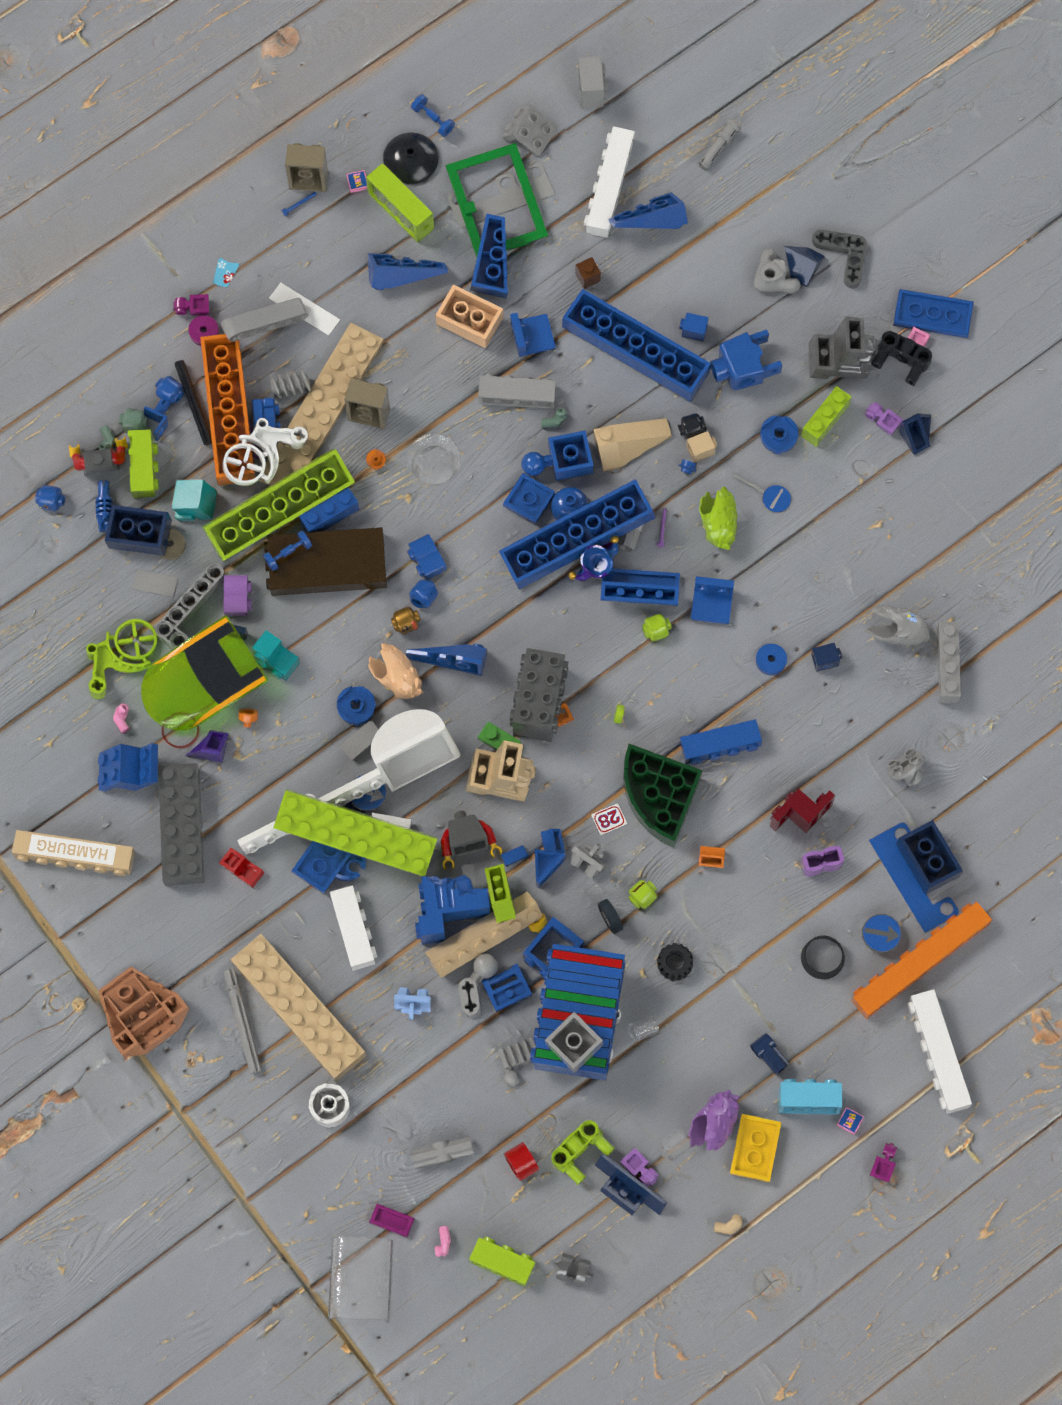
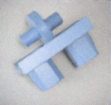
M400 987L398 993L394 995V1010H402L401 1013L409 1014V1020H413L414 1014L421 1015L422 1012H430L431 997H429L428 989H419L417 996L410 995V989Z

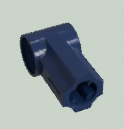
M767 1033L750 1045L755 1055L759 1059H763L775 1075L789 1065L776 1048L777 1046L773 1039Z

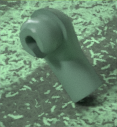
M106 425L100 428L104 440L102 444H99V450L112 449L115 443V437Z

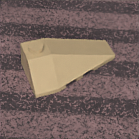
M667 418L615 424L593 430V439L603 472L622 468L629 461L640 457L642 453L672 437Z

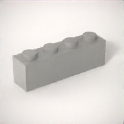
M493 374L480 375L478 401L479 404L554 409L556 381L550 378H542L540 380L533 379L532 377L514 378L511 375L496 377Z
M939 622L937 626L939 703H958L961 697L959 622Z

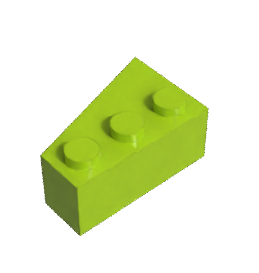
M151 429L128 430L132 497H156V490H159V480L155 476V472H159L158 461H155V455L158 454V443L154 442Z

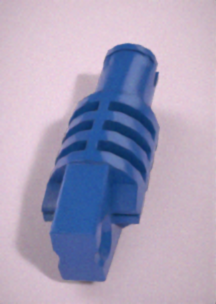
M103 480L97 482L98 497L95 500L99 532H106L113 505V499L110 497L109 492L110 482L108 480L104 481V486Z

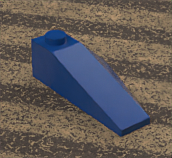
M671 192L650 199V204L637 205L634 211L628 210L609 218V223L615 228L679 229L682 225L688 224L684 202Z
M480 644L407 649L406 657L409 660L482 676L487 658V648Z

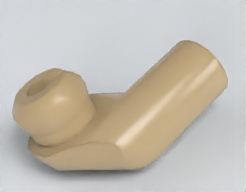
M735 1214L726 1224L715 1222L714 1232L728 1235L734 1234L742 1227V1217Z

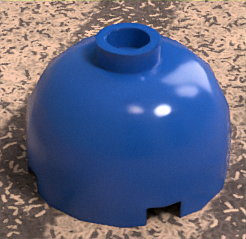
M566 487L560 489L555 494L551 502V512L554 519L558 520L589 504L581 490L575 487Z

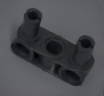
M887 331L882 335L881 341L878 344V352L871 364L873 367L881 369L888 356L908 364L912 368L905 381L909 385L915 386L920 375L930 367L932 352L912 339L903 337L893 331ZM886 340H890V341H892L894 344L889 345V344H886L885 341H886ZM919 357H925L927 361H921Z

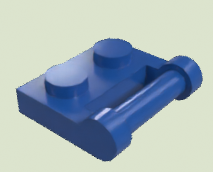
M517 963L500 974L489 979L484 978L481 982L495 1012L532 996ZM516 975V980L492 990L491 986Z

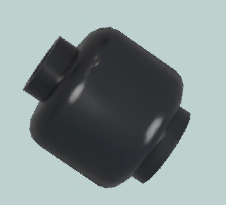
M698 413L682 417L681 424L678 425L680 435H685L686 439L702 434L707 430L703 416L700 417Z

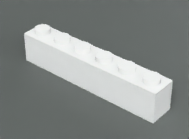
M613 126L612 132L607 134L606 143L608 147L603 149L601 160H604L603 166L599 165L597 172L599 180L593 186L594 199L590 198L588 205L590 214L586 215L584 220V226H586V233L606 238L609 236L612 225L609 223V218L615 214L634 143L635 131Z
M935 990L912 995L909 999L910 1002L907 1003L910 1014H914L916 1019L914 1027L916 1032L921 1035L920 1045L922 1051L926 1052L928 1056L926 1060L929 1071H933L935 1077L932 1079L934 1088L939 1090L941 1098H939L941 1109H945L946 1114L970 1108L972 1102Z

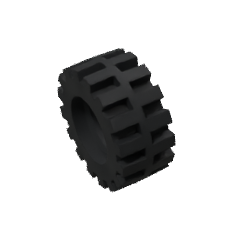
M677 943L668 944L665 948L663 947L657 960L660 974L664 975L666 979H671V981L685 979L693 967V957L689 949L684 947L683 944L677 945ZM673 954L680 955L684 960L683 966L678 970H673L667 965L668 957Z

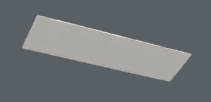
M281 282L269 297V299L276 303L301 298L309 314L305 321L327 335L332 332L340 321L336 316Z

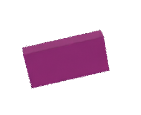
M377 1203L369 1223L407 1238L415 1218Z

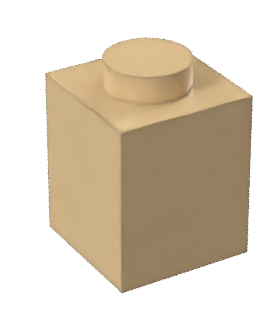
M707 431L687 439L686 447L695 463L715 455L717 443L713 436L710 437Z

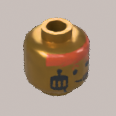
M407 606L395 611L391 621L395 631L404 635L417 630L418 622L421 619L417 610L413 611L411 607Z

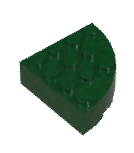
M628 744L624 760L623 781L629 806L637 820L650 834L661 842L675 847L700 783L703 770Z

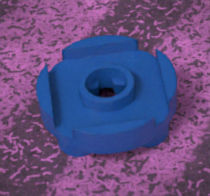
M771 416L762 424L760 432L761 442L766 449L774 454L787 452L796 445L798 427L789 417ZM775 431H778V432L783 431V432H784L783 435H782L783 437H782V438H780V437L777 438V437L775 436V435H776Z
M347 687L338 696V714L348 724L360 726L369 721L375 713L376 704L374 696L365 687ZM359 701L360 708L352 709V702L357 703Z

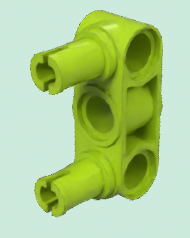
M587 1120L568 1135L561 1145L554 1150L551 1162L554 1168L563 1174L566 1173L579 1185L586 1176L574 1165V1160L590 1144L595 1145L606 1156H609L615 1148L603 1137L602 1130L598 1127L597 1123ZM588 1126L593 1127L595 1133L590 1136L586 1135L584 1129ZM557 1155H564L566 1161L562 1164L555 1161Z

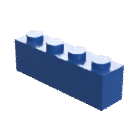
M754 719L680 737L679 743L685 764L697 765L707 759L710 761L718 760L723 755L735 756L740 751L747 750L752 752L758 750L761 747L762 739L757 721Z

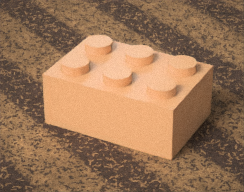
M456 285L451 287L435 315L436 325L484 348H487L504 318L503 308Z

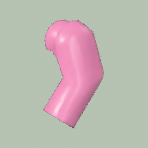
M124 703L117 706L113 716V721L122 734L130 730L125 721L129 707Z
M441 1226L439 1228L441 1246H435L437 1257H445L448 1254L451 1243L449 1227Z

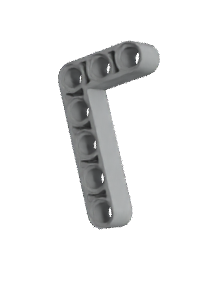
M215 563L209 565L157 623L155 630L158 639L172 651L180 647L175 645L177 641L183 640L185 644L191 640L181 630L224 583L225 574L221 565ZM214 572L221 573L220 576L216 578L211 577V575ZM202 586L208 587L204 592L198 591ZM190 600L195 601L194 605L192 606L186 605V603ZM178 614L183 616L180 620L173 619ZM163 629L170 630L168 634H161ZM184 650L177 654L189 663Z

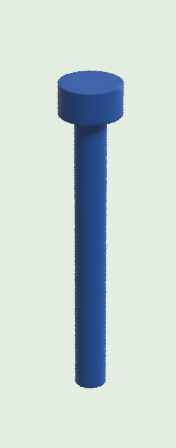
M313 192L288 209H282L283 215H289L288 212L316 196V192Z

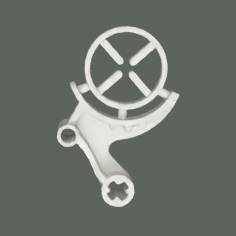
M260 418L251 435H240L239 440L242 443L232 446L226 452L223 459L224 473L230 481L237 485H252L259 481L260 478H263L265 483L269 484L275 476L279 463L276 443L283 442L289 444L294 449H301L305 445L308 433L302 427H295L294 429L273 428L268 426V421L265 418ZM247 442L259 446L264 452L262 453L257 447L247 444ZM241 448L246 449L244 463L248 460L250 450L255 452L261 460L262 467L248 463L246 467L260 472V474L252 480L243 481L242 477L245 467L242 466L238 479L233 477L227 469L226 462L240 466L242 461L228 457L231 452ZM266 456L268 457L270 463V471L268 476L264 474L266 466L264 457Z

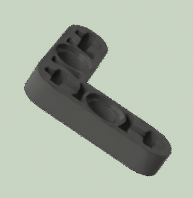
M817 230L813 234V245L818 249L848 253L844 284L848 288L858 287L861 282L866 251L865 238L860 235ZM819 236L823 237L822 242H819ZM829 237H832L831 244H828ZM841 238L845 243L842 246H837L834 240ZM856 242H860L859 248H856ZM857 258L860 260V264L854 266L850 263V260ZM852 271H856L854 282L850 281Z

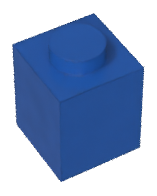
M686 312L685 319L681 318L679 329L682 330V337L704 342L709 317Z

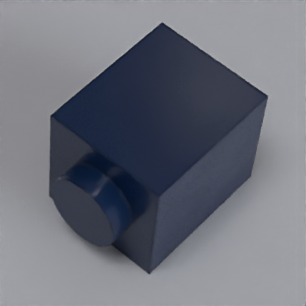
M835 642L812 648L811 651L816 672L838 667L840 659H842L841 650L836 648Z

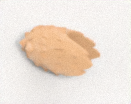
M386 643L381 644L382 650H380L384 662L379 658L376 660L371 656L369 657L368 667L371 673L386 689L391 690L395 697L398 699H410L423 694L421 689L422 680L416 669L396 646Z

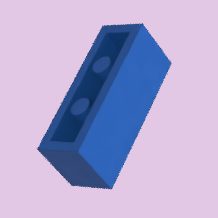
M349 487L301 514L299 516L300 524L306 533L325 531L357 512L359 504Z

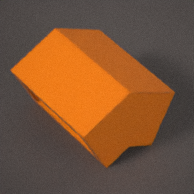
M700 846L699 866L723 868L725 848Z

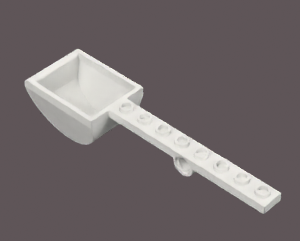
M422 709L405 711L385 722L372 740L371 755L377 769L318 799L343 807L346 803L361 798L364 794L380 788L385 783L388 784L393 792L459 758L461 753L444 722L437 714ZM305 794V795H308V796H311V797L316 798V797H315L314 795H312V794ZM274 821L237 841L247 855L290 833L274 829Z

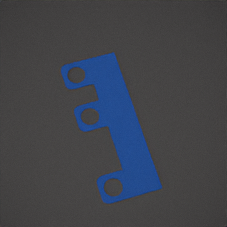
M902 822L870 839L869 842L925 933L947 921L951 916L957 915L959 910L950 897L932 904L927 894L925 895L896 846L898 839L895 837V831L898 828H904L907 833L911 832L907 824ZM943 903H950L952 905L953 912L950 915L941 913L940 907Z

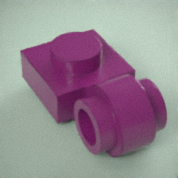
M190 295V301H187L184 297H177L173 302V310L176 315H185L188 309H190L191 315H208L209 295Z

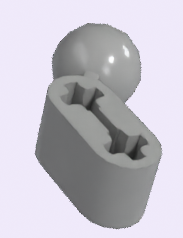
M491 954L479 955L473 963L474 972L471 977L463 979L459 984L462 1010L470 1019L478 1018L482 1012L479 984L484 978H490L495 975L498 970L497 959ZM467 985H471L472 987L470 989V996L465 990L467 989ZM470 997L473 1005L475 1006V1008H473V1012L469 1011L471 1005Z

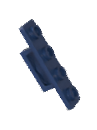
M605 1154L599 1157L595 1166L610 1177L600 1190L603 1194L632 1216L643 1203L658 1215L661 1214L667 1202L660 1195L654 1193L643 1182L637 1180L629 1171L615 1163L612 1158Z

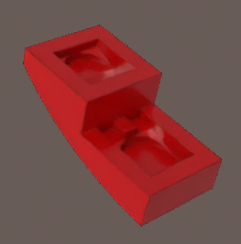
M230 848L219 862L221 866L251 888L264 875L262 869L248 861L245 856L233 848Z

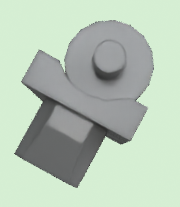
M588 843L585 849L590 851V853L580 846L573 848L572 852L574 853L569 862L577 868L581 866L584 860L590 865L585 873L591 878H595L607 867V865L594 857L597 856L602 859L604 856L599 851L601 848L600 844L597 843L593 847Z

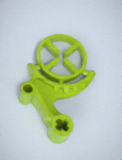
M130 619L117 628L115 635H110V632L107 631L106 640L98 644L90 643L87 645V658L94 660L92 679L89 682V693L92 698L102 699L107 693L104 674L106 669L110 668L123 673H135L152 666L147 658L154 653L157 647V634L151 624L141 619ZM135 624L143 625L152 632L153 635L139 637V642L154 641L152 648L146 654L140 656L138 642H135L136 656H130L120 649L119 645L133 643L132 638L117 640L119 633L126 626H132L133 638H137ZM109 640H114L115 648L121 655L119 658L113 653ZM124 658L127 659V660H129V661H142V660H143V663H140V664H131V663H127V662H125V661H123V660H124ZM95 686H99L100 690L97 691Z

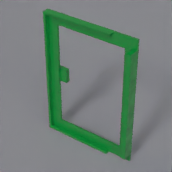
M516 143L445 165L476 258L481 240L472 213L477 212L474 201L467 202L457 171L506 155L511 156L536 231L507 239L506 251L548 237Z

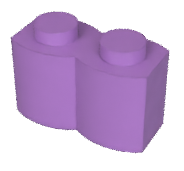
M224 575V616H248V611H252V600L248 599V592H252V581H248L247 575Z
M839 846L828 847L822 852H808L801 860L804 876L808 877L819 875L823 871H836L844 863L843 853Z

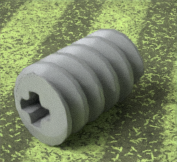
M300 370L299 376L295 371L292 372V377L285 373V379L278 375L277 381L273 376L270 377L274 400L276 394L279 399H282L283 393L289 397L290 391L295 396L297 395V389L302 394H304L305 388L311 392L308 374H305L303 370Z

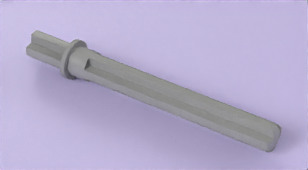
M235 968L227 969L223 972L227 984L226 992H229L249 1072L251 1074L261 1071V1066L240 990L242 986L238 983Z

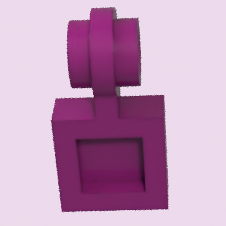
M893 1143L885 1144L882 1155H885V1159L876 1157L870 1173L871 1177L889 1183L896 1163L889 1161V1157L894 1158L897 1150Z

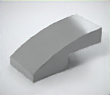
M372 720L341 744V749L352 761H355L367 748H371L372 740L379 728Z

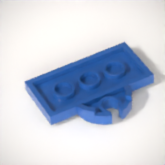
M312 841L291 872L325 894L334 879L346 882L358 879L360 874L352 872L349 869V865L351 863H358L361 869L365 870L366 858Z

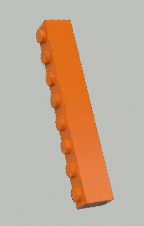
M975 902L973 905L968 903L961 909L962 913L959 916H951L946 921V926L942 929L940 926L930 933L931 937L925 940L923 938L915 945L916 949L912 952L908 950L899 957L901 960L898 963H890L884 969L885 973L881 976L876 974L868 981L870 983L865 988L861 986L853 992L852 1003L866 1020L990 925L992 919L978 902Z

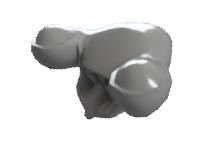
M765 249L760 255V263L754 278V288L762 292L782 291L791 294L797 292L801 287L800 281L797 278H785L787 274L786 262L776 259L777 254L773 249Z

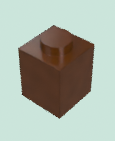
M593 257L575 265V274L584 289L601 281V271Z

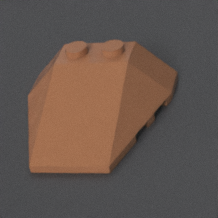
M133 967L128 968L99 990L112 1042L123 1057L149 1053L180 1029L189 1010L178 993L170 991L164 985L151 980L150 977Z

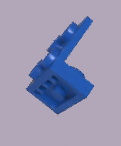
M518 313L510 314V323L519 357L555 349V342L547 314L519 319Z
M696 576L691 620L729 624L734 581Z

